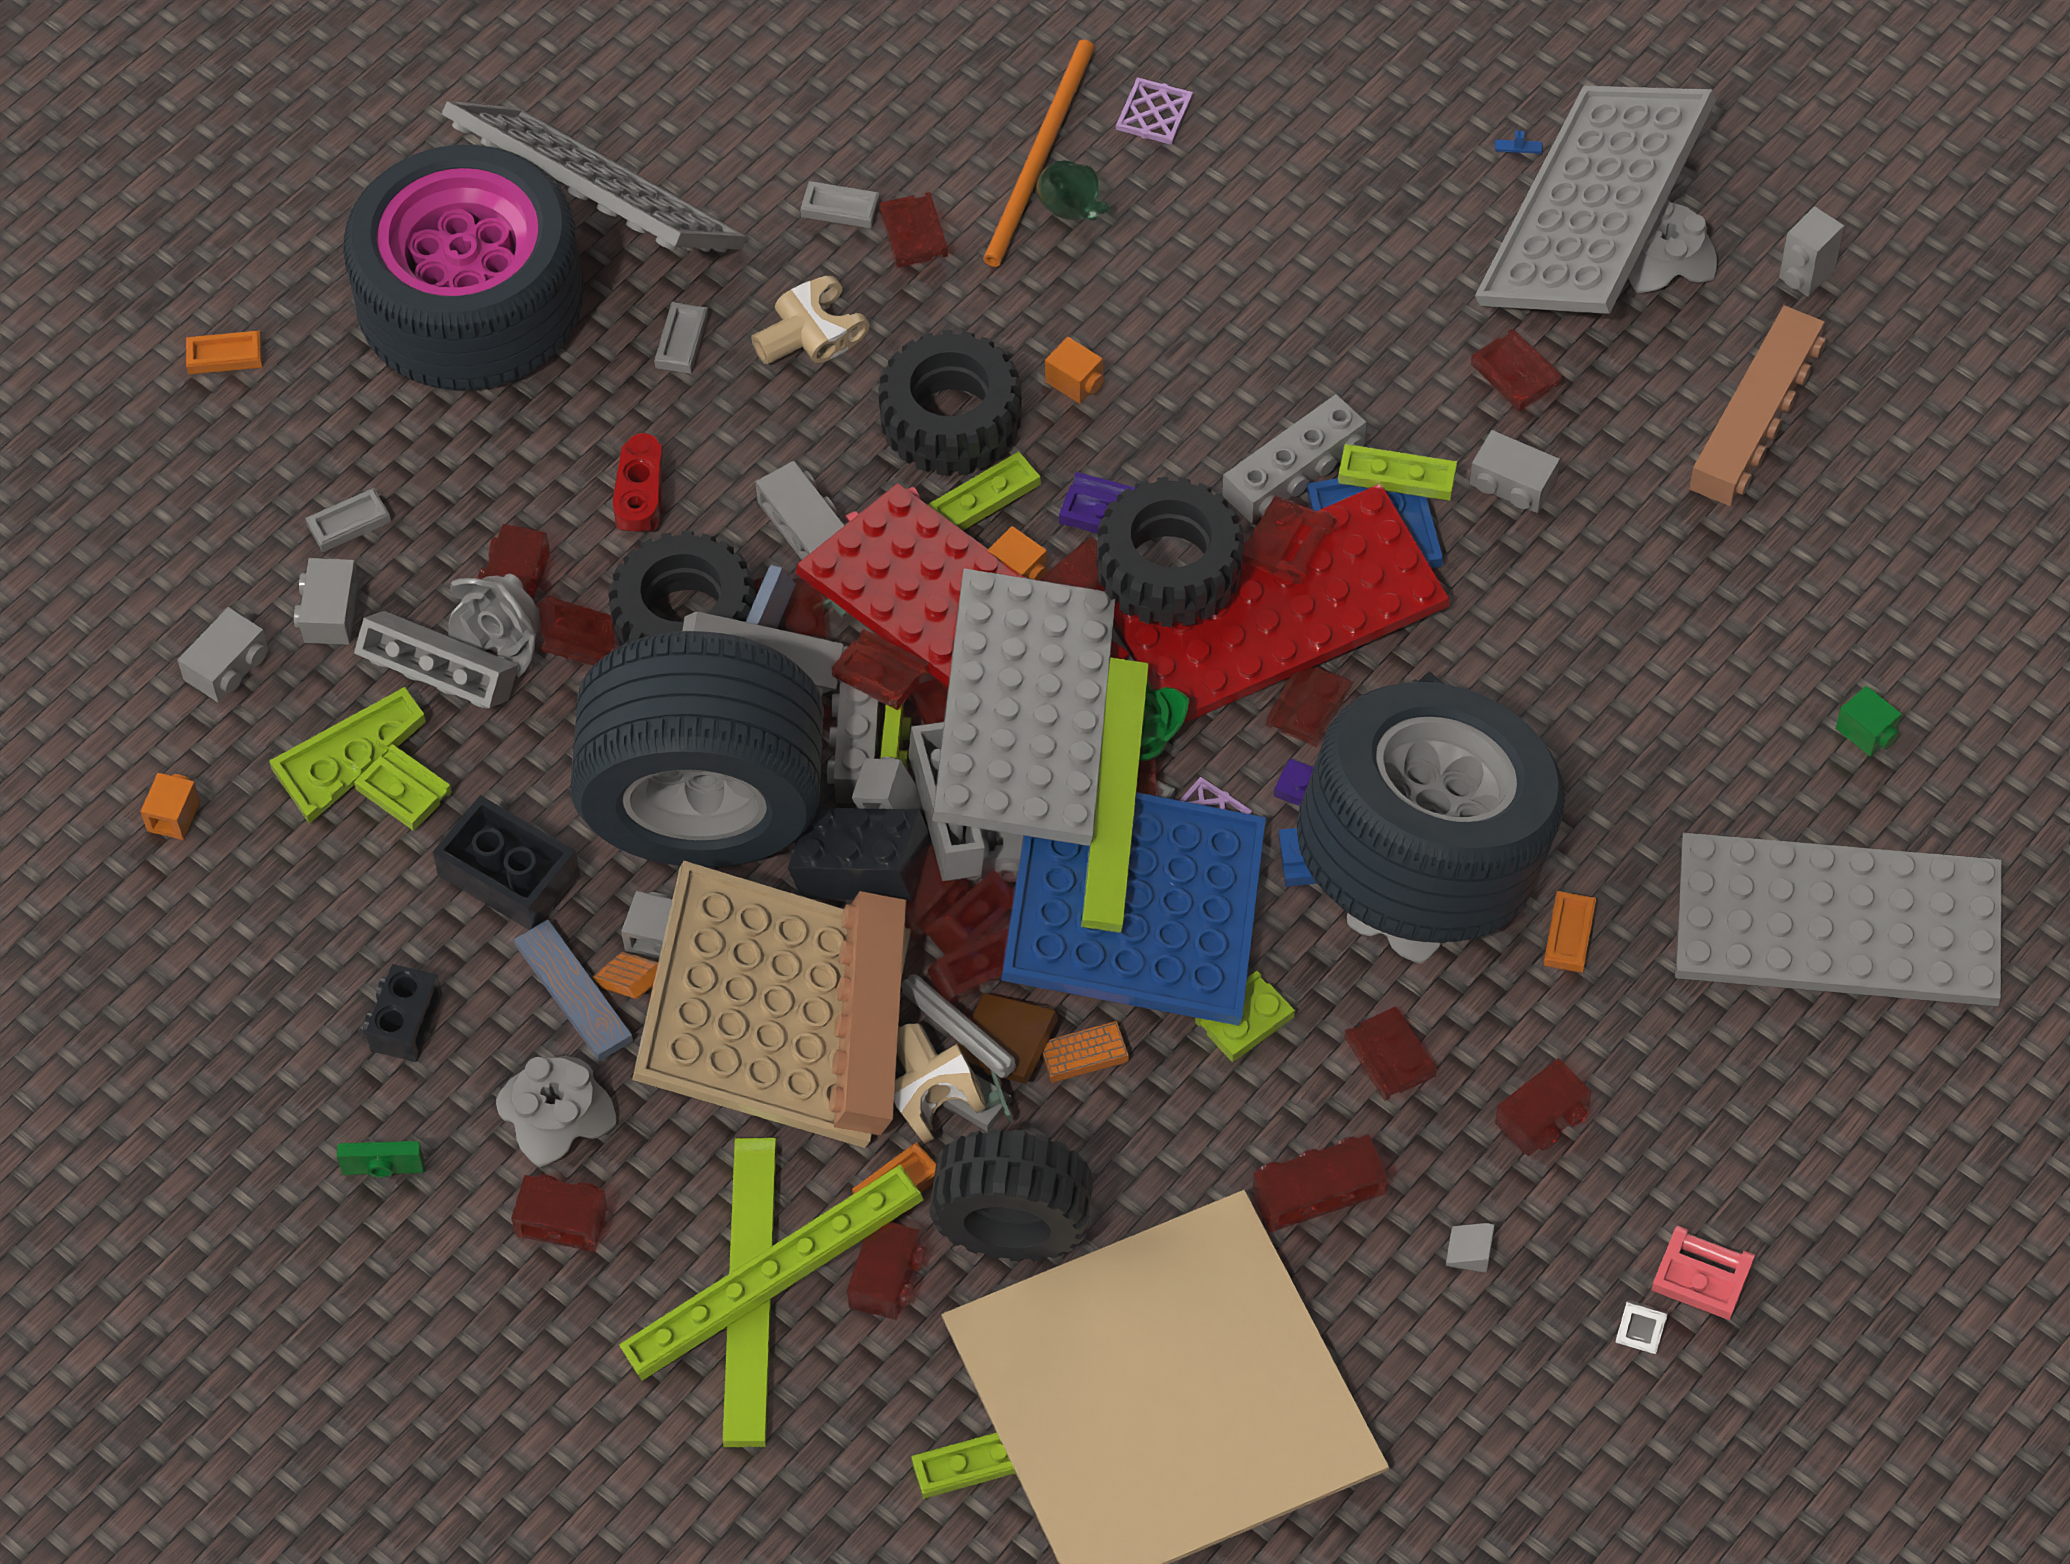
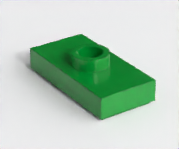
M420 1142L337 1144V1160L342 1175H370L376 1178H385L392 1174L424 1173L425 1160Z

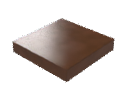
M983 993L971 1021L1014 1057L1016 1069L1004 1079L1027 1084L1056 1025L1058 1015L1052 1009ZM961 1043L958 1044L973 1071L992 1075L990 1068Z

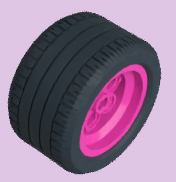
M450 145L429 149L409 156L383 171L381 175H378L363 190L351 209L345 228L343 253L359 325L365 339L377 356L387 366H390L391 369L402 374V376L417 383L438 389L444 388V390L471 391L472 389L479 390L481 388L501 386V384H507L510 381L520 379L524 375H528L529 372H533L536 368L541 367L542 364H545L548 359H551L563 347V344L571 336L581 312L584 296V283L573 215L558 185L543 169L533 164V162L513 152L483 145Z

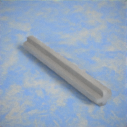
M911 974L908 979L903 980L901 984L903 994L1001 1078H1006L1011 1072L1015 1071L1014 1057L921 977Z

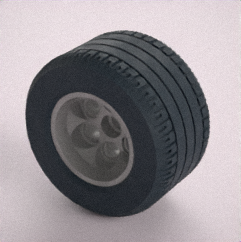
M679 631L646 636L621 645L591 667L579 688L570 782L573 804L580 817L599 837L622 851L647 860L681 866L683 861H687L703 867H721L748 863L770 856L784 849L807 830L813 822L819 806L824 718L823 703L819 690L813 680L784 654L762 643L735 635L706 631Z
M1407 682L1384 686L1352 700L1338 713L1328 727L1298 811L1297 838L1299 849L1306 867L1322 890L1343 910L1374 929L1395 937L1430 943L1458 942L1479 938L1509 923L1529 900L1563 818L1565 804L1563 779L1553 755L1534 730L1519 716L1496 701L1461 687L1441 683Z

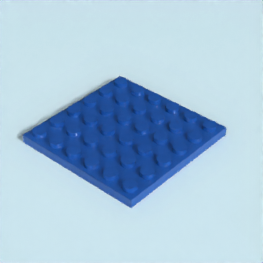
M1136 792L1121 933L1081 927L1089 846L1023 835L1001 980L1239 1026L1243 1014L1266 817Z

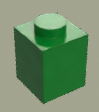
M1866 685L1840 708L1835 729L1871 757L1880 748L1886 750L1897 740L1900 734L1898 726L1902 714Z

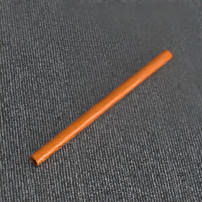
M1080 40L1075 48L983 257L984 262L989 266L998 267L1003 260L1094 52L1095 46L1088 40Z

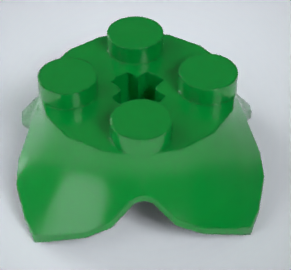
M1148 677L1139 762L1150 760L1163 753L1166 743L1183 725L1189 707V698L1185 694L1170 687L1156 690L1152 688Z

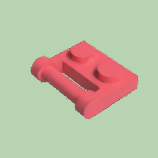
M1677 1225L1653 1281L1651 1291L1731 1320L1756 1255L1747 1251H1743L1741 1254L1688 1234L1689 1229ZM1683 1249L1736 1269L1735 1273L1727 1272L1682 1255L1680 1252Z

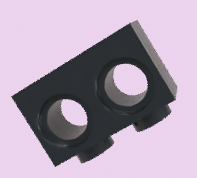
M396 964L391 965L387 978L382 977L379 981L376 992V999L378 1001L373 1012L369 1011L363 1024V1034L367 1037L370 1051L417 1062L443 994L438 974ZM406 992H414V994L410 997H400L402 994ZM393 1026L401 1027L395 1032H386Z

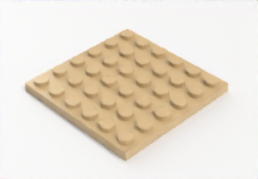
M683 861L678 872L632 1080L866 1148L870 1142L871 1134L835 1128V1112L829 1110L830 1096L837 1083V1075L832 1074V1061L836 1050H839L840 1039L835 1037L834 1028L837 1016L841 1013L842 1001L837 1000V988L840 978L844 977V965L839 963L840 949L843 941L846 940L847 929L842 928L844 909ZM904 928L902 973L911 929Z

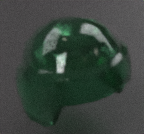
M1068 160L1057 161L1047 166L1038 178L1037 193L1045 208L1057 217L1063 219L1088 218L1094 221L1097 219V214H1104L1109 209V204L1106 202L1096 201L1099 196V183L1095 171L1089 165L1077 164Z

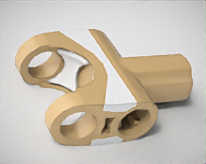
M823 276L803 283L784 293L775 304V310L782 318V321L752 335L751 339L757 355L764 364L768 365L802 347L813 362L823 363L859 343L869 330V321L861 313L833 316L826 313L825 310L842 293V286L835 277Z
M906 1024L898 1029L897 1057L906 1074L895 1080L894 1102L924 1144L934 1139L931 1132L933 1130L932 1117L936 1109L946 1100H962L972 1107L976 1114L987 1108L979 1081L957 1044L937 1055L920 1024Z

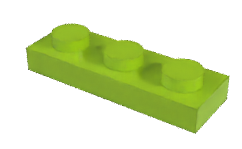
M1345 444L1338 483L1365 488L1382 485L1385 491L1450 501L1457 461Z
M1018 451L929 503L928 506L961 530H965L1040 486V475Z

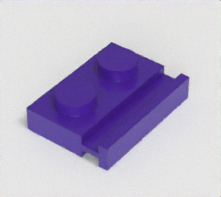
M1076 472L1073 484L1069 488L1059 513V523L1098 534L1099 523L1104 518V511L1107 506L1113 501L1117 502V495L1127 488L1133 491L1135 487Z

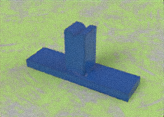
M1515 130L1514 140L1495 139V152L1542 154V142L1524 141V131Z

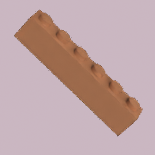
M1783 305L1695 463L1689 490L1728 506L1732 505L1737 494H1745L1752 478V474L1749 472L1753 466L1759 468L1765 457L1767 447L1764 445L1768 438L1771 440L1776 438L1782 424V419H1780L1782 412L1789 413L1793 407L1797 392L1794 390L1798 384L1805 385L1812 369V365L1809 364L1813 357L1819 359L1827 341V338L1822 337L1825 321Z
M860 891L851 905L847 904L843 911L842 928L847 929L846 940L843 941L840 949L839 963L844 965V977L840 978L837 988V1000L842 1001L841 1013L837 1016L834 1028L835 1037L840 1039L839 1050H836L832 1061V1074L837 1075L836 1087L832 1090L829 1102V1110L835 1112V1128L881 1135L893 1120L906 900Z

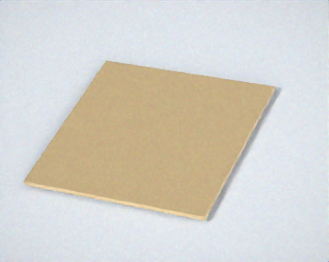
M1245 1190L941 1314L1059 1564H1170L1389 1470L1382 1452Z

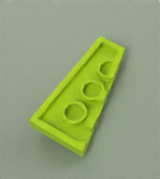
M403 687L269 760L271 769L310 824L354 786V781L379 756L383 757L389 751V747L392 744L398 747L426 722L425 716L407 689Z

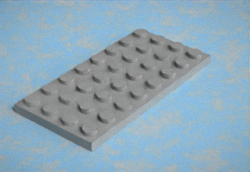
M1583 86L1475 294L1479 306L1610 314L1716 102L1713 90Z
M447 101L442 115L453 121L452 127L470 135L474 132L482 137L480 142L483 145L504 149L507 152H513L526 158L543 169L556 184L560 181L569 186L567 192L583 200H588V198L598 203L596 207L598 210L613 217H617V215L627 219L626 225L640 233L648 231L657 236L655 241L665 248L676 250L677 247L693 251L694 247L706 252H709L711 248L720 252H726L727 249L741 250L747 239L746 235L520 108Z
M970 569L963 570L932 821L1090 846L1093 836L1115 599L1111 600L1105 591Z
M1683 833L1681 840L1675 978L1998 1006L2001 999V860Z

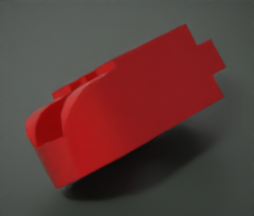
M636 434L621 447L612 501L616 527L620 531H654L658 529L661 522L663 450L662 444H659L656 437L651 434Z

